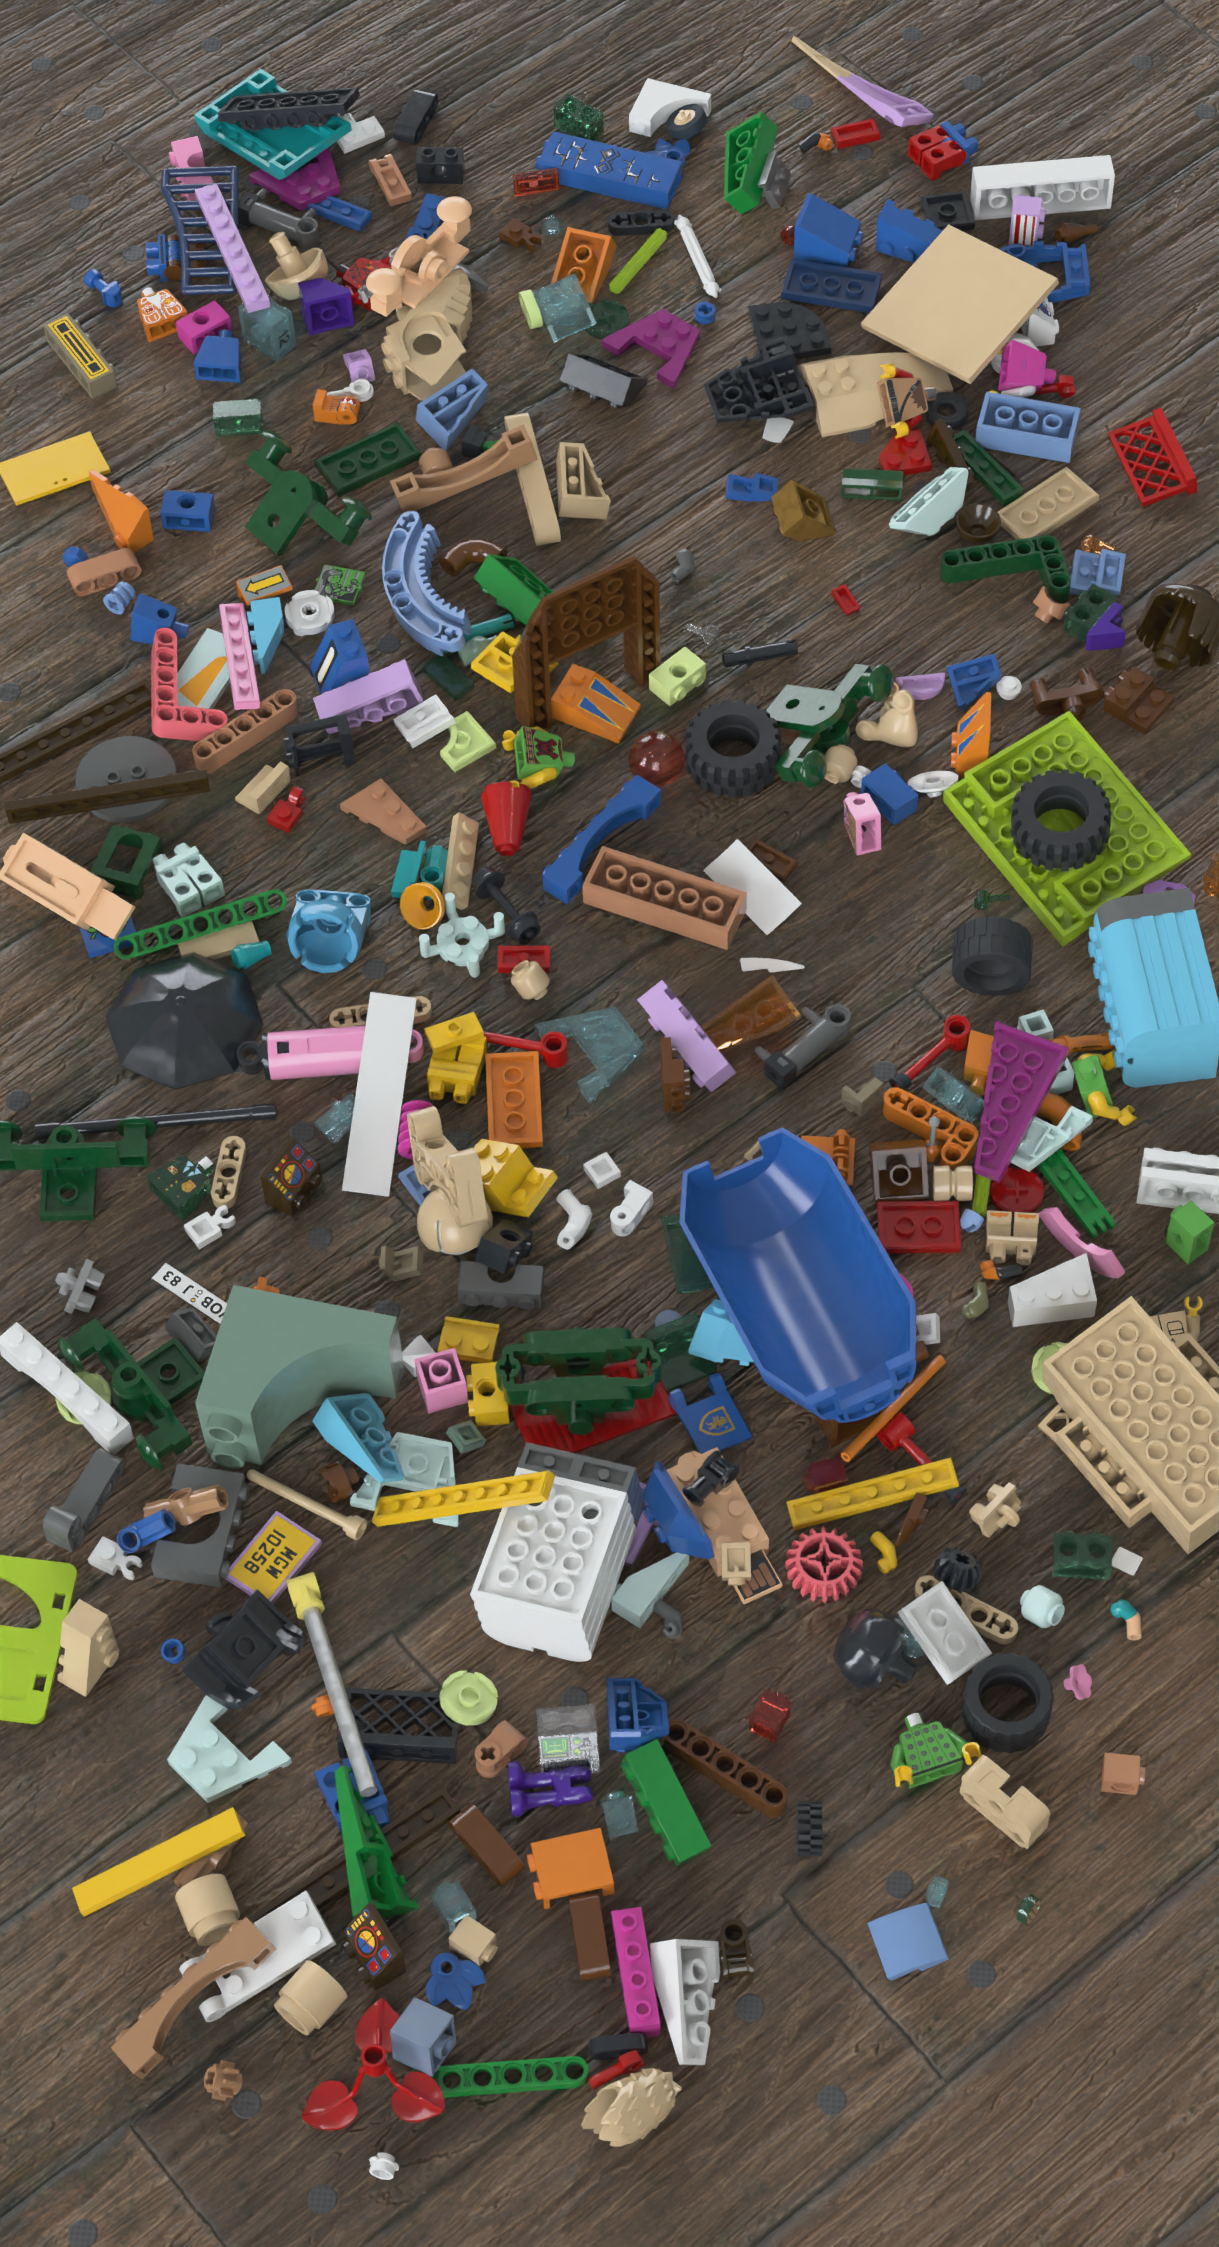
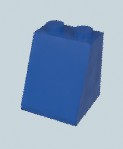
M808 193L795 224L794 259L849 268L850 262H854L856 259L857 245L860 246L863 240L864 232L860 231L861 221L819 197Z

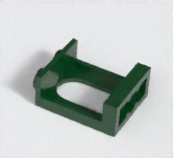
M113 825L90 872L115 886L112 893L141 900L144 894L143 880L156 853L163 854L161 838L153 833H143L126 826ZM118 844L141 849L130 874L107 868Z

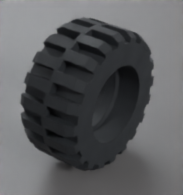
M724 700L722 704L716 702L709 705V709H702L697 713V717H693L685 733L686 768L688 773L691 774L693 781L696 784L701 783V788L707 792L712 790L714 795L722 797V794L728 795V798H736V795H742V797L749 796L752 791L757 793L764 789V784L766 786L769 785L778 773L775 765L781 759V731L778 729L776 720L770 718V714L766 710H759L758 705L753 703L748 705L742 700H738V702ZM733 740L747 743L754 750L744 756L727 757L718 754L712 748L719 743Z
M1061 769V772H1054V770L1046 771V775L1043 776L1037 774L1032 777V782L1026 781L1021 786V791L1016 793L1014 804L1012 805L1011 836L1013 837L1015 847L1019 850L1021 849L1020 854L1025 859L1031 858L1033 865L1037 867L1043 865L1045 870L1053 871L1054 868H1058L1062 872L1069 871L1071 867H1074L1075 870L1082 868L1084 862L1090 864L1096 859V854L1100 855L1103 852L1110 835L1111 804L1109 798L1105 797L1106 792L1101 786L1096 787L1095 780L1090 777L1086 779L1083 777L1084 774L1077 771L1073 774L1069 773V770ZM1066 809L1078 814L1084 820V823L1072 831L1056 832L1045 828L1037 819L1047 811Z

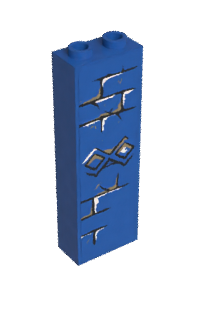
M554 131L550 139L545 141L543 153L537 157L535 168L538 171L557 169V184L666 210L669 209L682 180V161ZM555 170L545 171L547 181L555 183Z

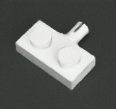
M348 113V116L345 114L343 119L351 123L352 131L336 142L345 154L385 138V133L375 116L356 122L351 113Z

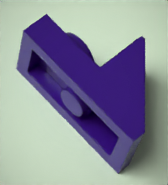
M1114 602L1089 630L1086 638V650L1094 651L1124 646L1126 632L1120 628L1123 622V617H1121L1122 605Z

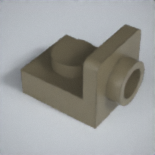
M876 1077L868 1084H863L857 1093L847 1085L842 1088L841 1101L843 1106L860 1117L883 1098V1083Z

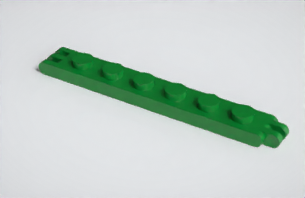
M1060 1148L1037 1165L1091 1239L1098 1237L1096 1229L1100 1234L1107 1232L1105 1224L1109 1229L1116 1227L1114 1219Z

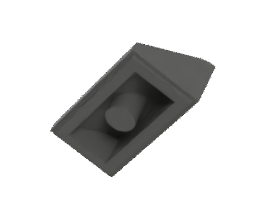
M192 1307L171 1313L166 1323V1330L173 1338L176 1337L197 1364L211 1355L217 1335Z

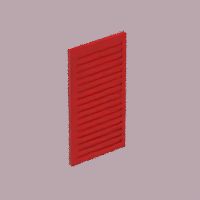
M636 1359L603 1368L602 1375H607V1378L627 1377L637 1379ZM648 1361V1362H647V1368H648V1375L650 1376V1375H651L650 1362ZM661 1380L655 1385L653 1397L635 1400V1407L630 1411L606 1413L604 1423L594 1424L593 1431L585 1435L571 1433L568 1425H558L555 1415L533 1416L526 1413L525 1405H508L525 1443L571 1453L581 1452L677 1415L676 1411L669 1404V1396Z

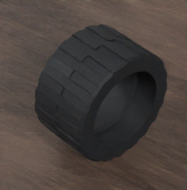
M981 917L965 922L955 931L952 976L955 982L962 988L969 990V992L984 996L1008 995L1024 988L1031 979L1033 950L1031 933L1025 926L1008 918Z
M1015 1653L995 1654L993 1657H987L979 1665H976L966 1682L962 1710L965 1726L972 1734L971 1736L987 1749L990 1748L1000 1753L1024 1751L1039 1742V1739L1044 1736L1047 1730V1725H1049L1054 1701L1053 1686L1045 1670H1042L1039 1664L1029 1660L1028 1657L1015 1655ZM1013 1685L1030 1695L1035 1703V1711L1021 1721H1001L985 1711L980 1703V1697L987 1689L993 1686Z

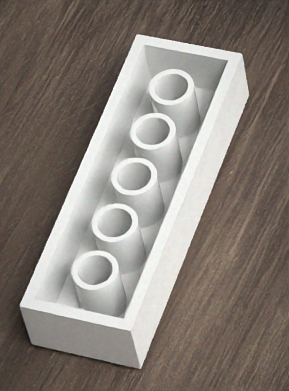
M1111 156L973 167L970 202L974 220L1011 217L1014 195L1042 198L1041 208H1046L1045 214L1111 209L1115 178Z

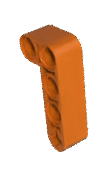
M891 1088L885 1092L883 1115L887 1120L924 1139H929L931 1133L929 1119L934 1116L938 1117L940 1124L936 1128L935 1139L939 1140L942 1145L940 1166H949L951 1171H954L956 1167L968 1165L977 1150L978 1130L974 1125L903 1089Z

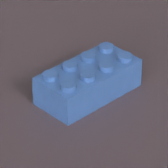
M986 392L977 424L975 441L982 448L1070 463L1079 427L1081 408Z

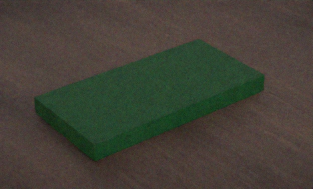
M397 422L315 460V467L335 494L340 497L419 460L422 454Z

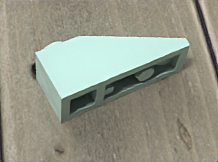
M677 1552L627 1577L623 1584H617L611 1600L612 1611L638 1628H641L652 1614L655 1604L664 1598L688 1566L689 1555Z

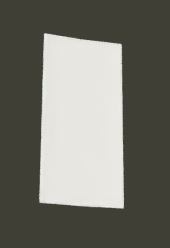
M738 839L703 870L714 882L747 892V909L745 913L766 935L772 932L802 904Z

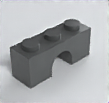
M461 1261L458 1284L459 1303H464L468 1306H477L479 1304L492 1305L497 1308L513 1306L526 1310L541 1308L544 1286L543 1266L517 1265L511 1280L498 1283L490 1278L488 1266L479 1262Z

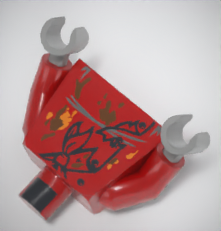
M399 247L393 249L389 256L383 260L358 258L352 267L344 264L338 267L336 276L342 279L343 287L350 289L353 306L359 304L367 310L373 311L370 299L373 293L366 286L367 277L371 272L380 268L392 269L391 264Z

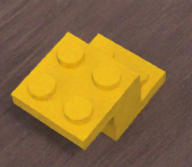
M502 631L471 662V669L511 693L514 690L512 654L521 635L514 639ZM558 662L549 666V673L558 665Z
M481 1139L474 1146L480 1161L485 1200L490 1206L491 1211L529 1218L558 1177L555 1172L534 1167L519 1145Z

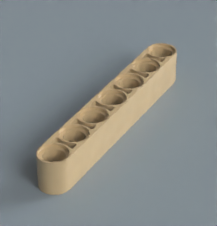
M529 413L504 416L506 432L524 424L538 459L516 468L536 545L561 542L560 528Z

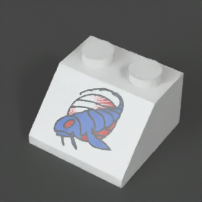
M1047 298L1021 326L1023 335L1029 337L1035 346L1054 344L1055 334L1059 333L1058 321L1053 319V304L1048 302Z

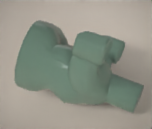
M495 635L490 638L476 636L466 641L465 646L458 651L464 667L470 665L497 636Z

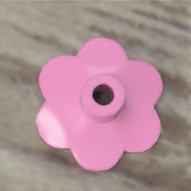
M1083 1664L1072 1666L1070 1668L1071 1677L1064 1680L1065 1689L1073 1690L1078 1700L1089 1698L1091 1696V1676L1087 1673Z

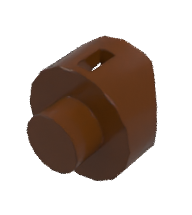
M337 1460L318 1469L323 1478L329 1481L327 1496L332 1504L353 1495L351 1485L359 1482V1478L352 1464L343 1468Z

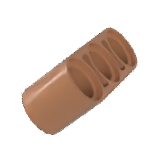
M122 548L72 565L67 570V576L75 594L85 596L116 586L120 581L128 582L140 576L142 569L133 550Z

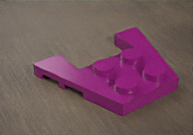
M329 147L313 158L315 163H311L307 167L295 171L281 180H278L262 169L249 174V180L252 184L256 185L258 183L265 187L268 193L274 192L278 194L281 200L301 211L308 208L311 203L317 204L326 200V197L329 195L335 196L341 193Z
M661 309L603 338L602 347L619 356L633 342L641 345L668 361L657 372V379L674 389L681 372L684 371L687 359L690 358L698 342L700 330L665 309Z

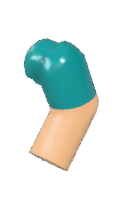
M1120 1599L1118 1602L1112 1603L1110 1608L1112 1615L1116 1618L1122 1616L1126 1621L1127 1638L1129 1640L1141 1639V1616L1139 1612L1126 1600Z

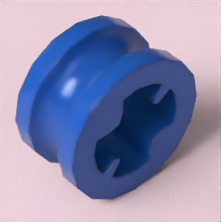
M709 302L698 303L695 306V321L700 324H710L715 319V306Z

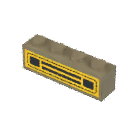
M67 313L44 324L47 342L92 399L117 387L115 379L117 371L113 364L106 362L101 349L97 350L89 334H84L78 320L74 321Z

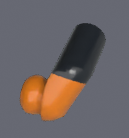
M813 132L800 142L798 146L803 153H806L814 146L827 151L832 148L833 141L827 134Z
M987 1260L980 1264L981 1275L985 1279L1006 1280L1022 1276V1267L1019 1263L995 1267L992 1260Z

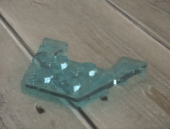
M616 1007L541 1022L535 1025V1031L541 1039L549 1032H560L565 1037L573 1036L597 1068V1071L577 1081L578 1089L590 1104L597 1099V1095L605 1086L608 1087L611 1084V1080L644 1050L643 1042Z

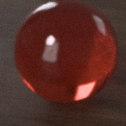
M650 731L634 741L629 751L628 764L634 777L638 775L655 786H663L675 781L680 776L685 764V755L681 744L675 737L662 731Z

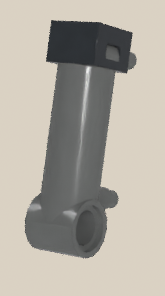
M264 188L257 192L256 195L246 191L239 199L238 223L249 228L255 224L274 233L285 232L286 237L296 241L303 250H310L319 246L318 222L314 219L315 209L310 208L302 218L264 204L262 201L267 195V190Z
M840 1004L831 1005L826 1009L823 1018L808 1007H804L801 1013L813 1026L782 1052L777 1050L773 1054L761 1046L756 1047L755 1053L765 1062L764 1075L782 1090L791 1085L796 1080L798 1072L836 1040H843L849 1035L851 1013L846 1006Z

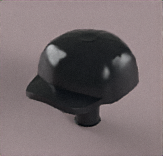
M865 1609L845 1625L835 1645L833 1658L839 1671L858 1689H864L865 1687L877 1688L884 1675L889 1673L903 1684L909 1682L915 1675L916 1664H912L901 1656L906 1645L903 1635V1623L897 1617L878 1609Z

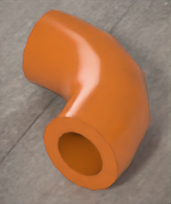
M1048 1092L1036 1116L1048 1119L1054 1126H1058L1072 1105L1062 1096ZM1082 1131L1063 1145L1061 1149L1067 1151L1080 1149Z

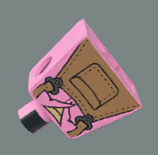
M851 792L847 794L844 798V823L856 855L881 850V815L868 793L858 794ZM861 825H864L866 827L865 832L863 831Z

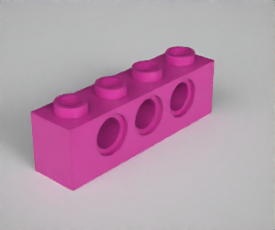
M636 1907L611 1911L629 2033H643L647 2037L661 2035L642 1908Z

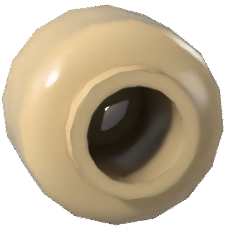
M837 745L827 750L825 754L827 762L825 779L837 784L838 782H847L851 778L858 760L850 747Z
M525 960L512 970L511 983L523 999L534 998L538 1000L547 993L548 990L546 988L549 985L550 978L537 962Z

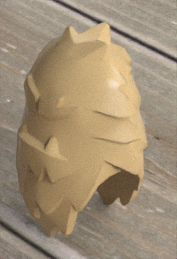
M655 2068L641 2069V2072L630 2073L631 2076L615 2081L600 2089L597 2096L584 2109L586 2115L581 2124L582 2128L593 2129L594 2134H599V2139L611 2141L610 2146L613 2147L633 2143L640 2138H645L652 2129H656L659 2123L664 2121L675 2106V2096L682 2090V2087L673 2081L672 2072H663Z

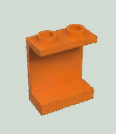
M601 1828L531 1843L532 1854L527 1855L530 1873L536 1871L538 1882H533L536 1900L542 1899L544 1909L550 1908L551 1899L601 1888L603 1896L615 1894L614 1881Z

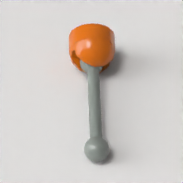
M934 1116L929 1119L931 1126L930 1138L924 1141L927 1147L928 1162L939 1160L942 1150L940 1141L935 1139L936 1128L940 1124V1120Z

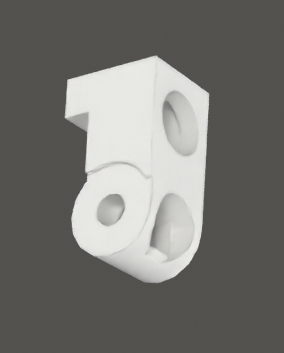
M631 1180L624 1187L625 1199L610 1214L611 1229L618 1236L630 1235L653 1205V1192Z

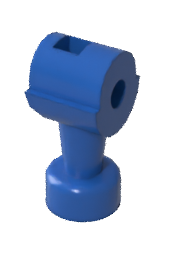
M91 269L86 273L84 283L91 289L97 288L102 293L104 305L118 307L122 304L119 282L113 281L108 284L103 280L102 273L97 269Z

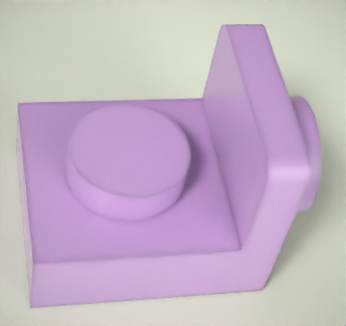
M366 349L343 354L352 383L359 379H365L368 382L375 380L372 360Z

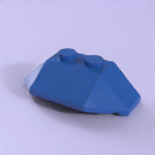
M661 1460L656 1462L643 1492L645 1507L642 1512L648 1523L653 1522L655 1524L654 1531L660 1543L666 1542L671 1552L705 1559L715 1557L710 1538L666 1471Z
M607 1678V1716L610 1750L622 1753L630 1752L669 1734L667 1703L663 1698L651 1689L642 1686V1682L637 1678Z

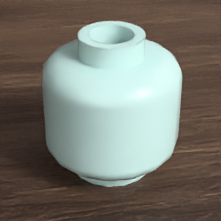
M1037 1585L1031 1590H1026L1020 1599L1023 1617L1041 1628L1057 1625L1064 1615L1065 1607L1061 1596L1044 1586Z

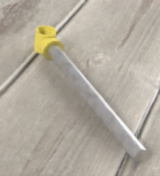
M311 1572L288 1579L286 1583L293 1607H296L297 1617L305 1620L360 1795L363 1797L372 1796L377 1792V1786L321 1614L325 1608L323 1601L320 1600L322 1598L315 1574Z

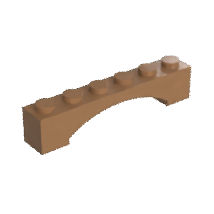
M523 424L502 433V438L496 444L462 465L431 474L413 475L410 472L391 480L390 483L401 510L405 513L427 507L538 459L532 441Z
M247 1917L236 1921L228 1929L229 1934L220 1942L213 1943L206 1950V1956L198 1964L190 1965L184 1971V1977L176 1985L166 1988L160 1996L161 1999L153 2007L150 2006L141 2012L138 2016V2022L130 2029L123 2030L116 2037V2043L111 2049L134 2075L143 2079L165 2058L161 2051L171 2026L184 2007L203 1988L232 1971L245 1967H251L253 1970H256L277 1949Z

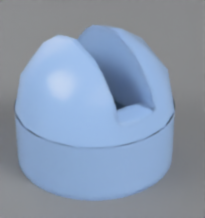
M965 1209L960 1219V1225L967 1232H975L981 1227L984 1218L970 1209Z

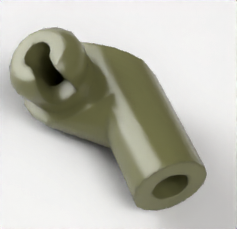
M978 1282L973 1285L974 1298L961 1308L964 1317L976 1318L988 1309L989 1300L986 1283Z

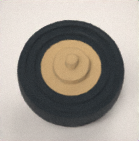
M685 105L669 116L666 123L667 129L674 139H687L696 135L705 127L707 116L700 105Z

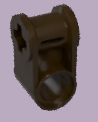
M728 1919L722 1924L720 1929L723 1980L728 1981L729 1977L748 1975L749 1978H754L753 1959L749 1948L746 1925L739 1919ZM730 1931H737L742 1937L737 1941H730L726 1938V1934Z

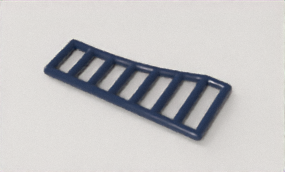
M237 166L165 168L162 170L161 191L169 206L179 237L181 292L183 295L228 294L237 291L228 267L191 268L190 261L221 260L224 258L220 250H189V244L216 243L212 233L187 234L185 227L209 225L205 217L182 218L180 210H202L198 200L175 201L173 194L195 193V189L217 184L220 192H230V199H224L238 229L239 168ZM230 175V182L170 185V179L173 177ZM228 276V284L191 285V278Z

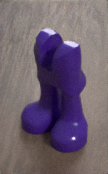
M508 1762L512 1817L521 1816L526 1810L554 1804V1807L557 1808L562 1805L581 1804L593 1800L592 1788L587 1786L571 1788L573 1784H583L591 1780V1770L588 1768L570 1766L562 1770L529 1773L522 1769L519 1762ZM546 1786H552L553 1788L552 1791L528 1793L521 1791Z

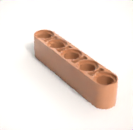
M289 689L279 690L260 702V708L249 709L197 742L192 749L195 768L197 770L206 769L207 774L212 773L292 722L298 716L295 693Z

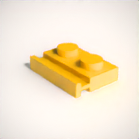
M445 1316L437 1353L455 1348L459 1360L491 1363L494 1359L500 1324Z

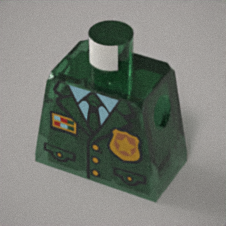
M182 1155L148 1174L149 1188L169 1209L184 1221L210 1193L211 1187L207 1175L215 1170V1166L208 1157H204L194 1164L188 1157Z

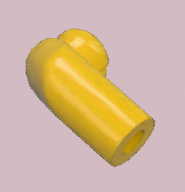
M877 1531L871 1536L870 1541L881 1551L883 1556L877 1562L879 1570L887 1574L890 1570L894 1571L898 1565L895 1546L883 1533Z

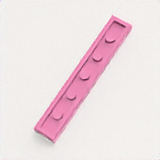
M244 603L220 604L219 612L234 709L260 708Z

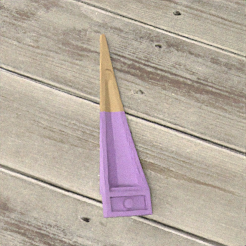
M793 36L791 41L894 126L905 127L931 122L934 114L919 102L866 81L832 62L799 38Z

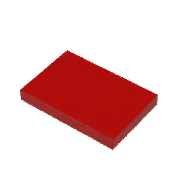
M959 1201L877 1202L878 1238L887 1254L961 1253Z

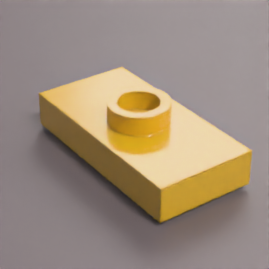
M474 1012L424 1028L425 1035L434 1054L484 1037L483 1029Z

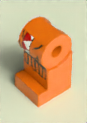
M317 389L313 402L314 420L341 425L354 424L357 420L361 404L352 396L327 395L326 390Z

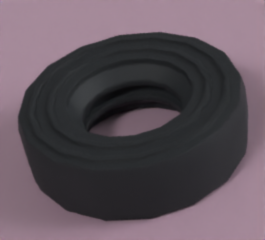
M940 392L936 394V400L927 402L928 411L925 414L928 423L932 427L935 421L943 418L947 426L950 425L952 430L960 428L966 422L968 406L962 396L953 392ZM948 406L954 408L956 413L952 416H943L938 413V409Z

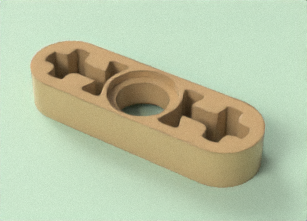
M238 1136L227 1137L221 1144L211 1189L212 1202L217 1208L226 1205L229 1209L235 1204L246 1158L245 1142ZM233 1146H237L238 1149L234 1152V1159H231L230 1150L233 1149ZM226 1168H234L236 1170L235 1175L232 1177H224L221 1173ZM223 1185L227 1186L228 1195L224 1199H220L219 1196H222L224 1191Z

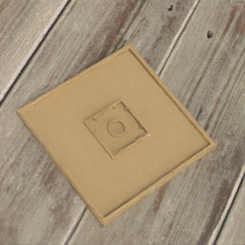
M948 225L861 322L863 329L971 384L1059 282L1058 278Z

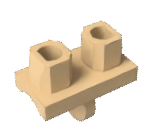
M1008 1483L1005 1487L994 1484L987 1493L990 1503L987 1506L976 1503L970 1509L971 1518L980 1526L982 1535L990 1538L999 1527L1003 1528L1006 1524L1015 1527L1020 1522L1017 1512L1021 1509L1019 1506L1021 1501L1015 1493V1485Z

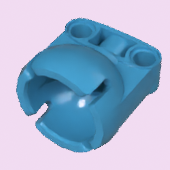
M302 890L298 892L287 933L289 948L293 956L297 959L302 955L301 964L309 970L320 973L338 972L346 968L349 962L352 963L359 955L366 928L371 923L370 898L363 894L339 891Z

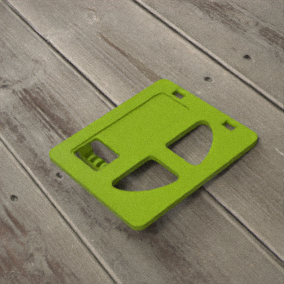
M0 1555V1578L23 1590L34 1601L41 1615V1624L35 1629L0 1625V1720L38 1724L46 1717L62 1648L60 1646L62 1621L70 1612L78 1573L75 1566L70 1563ZM56 1595L65 1596L62 1610L53 1608ZM37 1677H46L43 1692L34 1690Z

